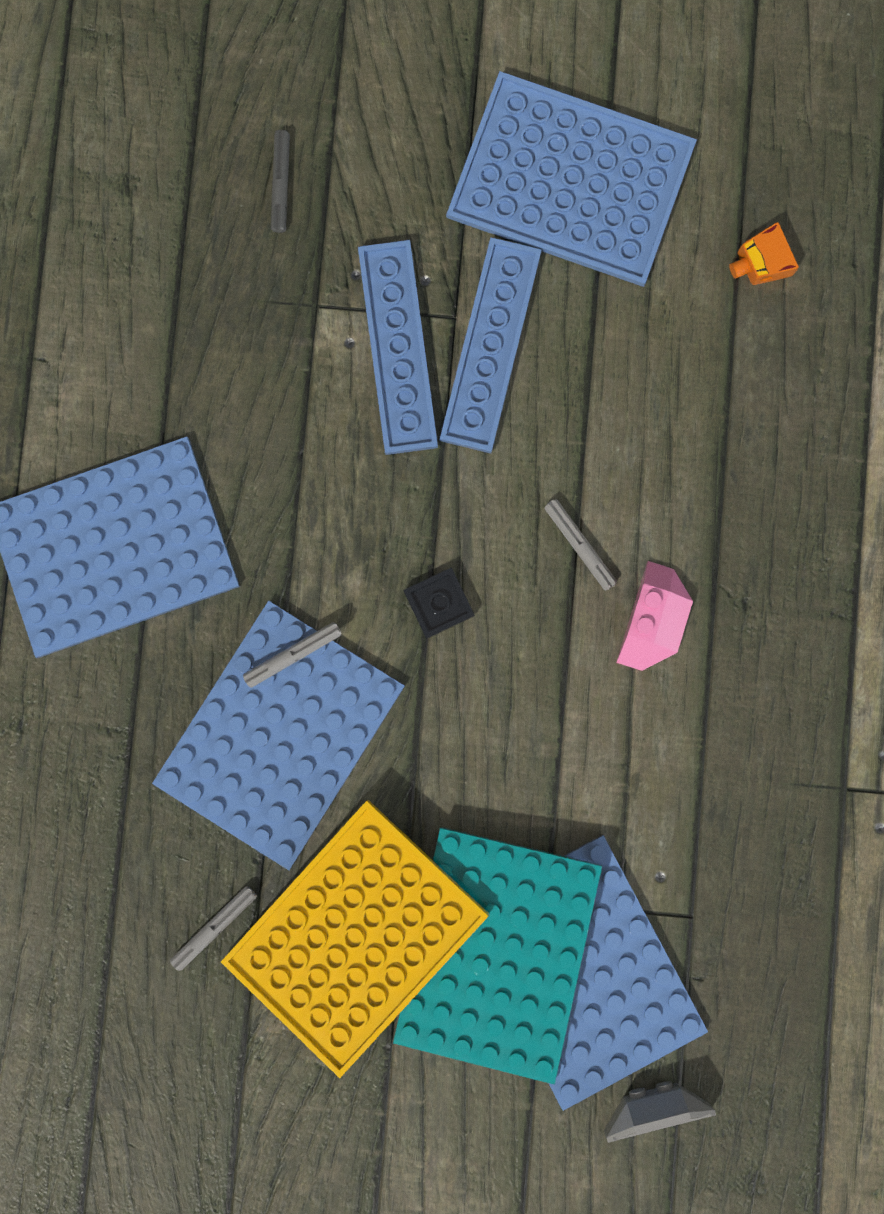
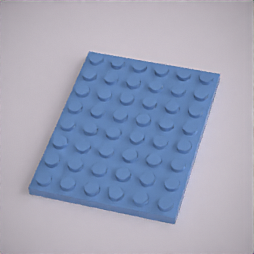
M499 71L446 218L525 246L542 249V252L644 287L697 139Z
M188 437L0 502V553L35 658L46 656L240 587Z
M268 601L152 784L285 869L290 870L405 686L339 644L331 641L250 688L243 678L244 673L316 632L315 629Z
M603 835L564 855L602 865L555 1085L548 1083L563 1111L708 1032Z

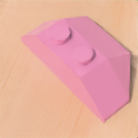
M647 561L616 663L643 671L678 652L693 600L674 569Z

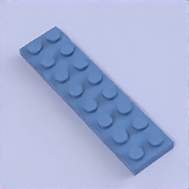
M490 237L440 436L441 442L492 453L542 249Z
M410 240L358 247L385 455L438 448Z

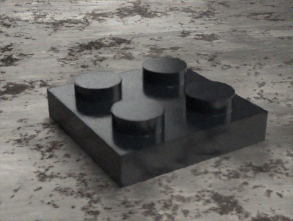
M452 567L403 590L426 639L475 617Z

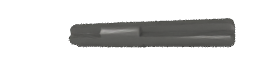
M276 130L274 135L271 230L275 233L286 231L290 134L287 130Z

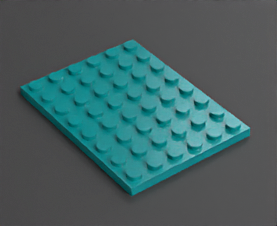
M441 827L433 861L490 915L400 1012L393 1044L555 1085L602 865Z

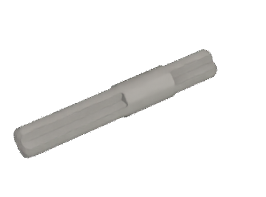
M554 499L547 503L545 506L546 512L601 587L606 591L616 585L617 580L559 501Z
M332 622L244 673L243 678L246 684L252 688L340 637L341 631L335 622Z
M250 887L243 888L170 959L171 965L178 971L183 970L256 899L257 895Z

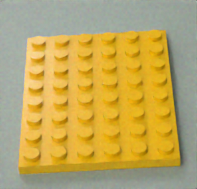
M367 800L225 956L221 963L331 1071L341 1078L490 914L377 807Z

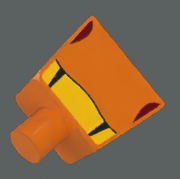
M778 222L745 242L738 251L740 260L729 264L730 272L735 279L747 274L752 285L791 277L799 268Z

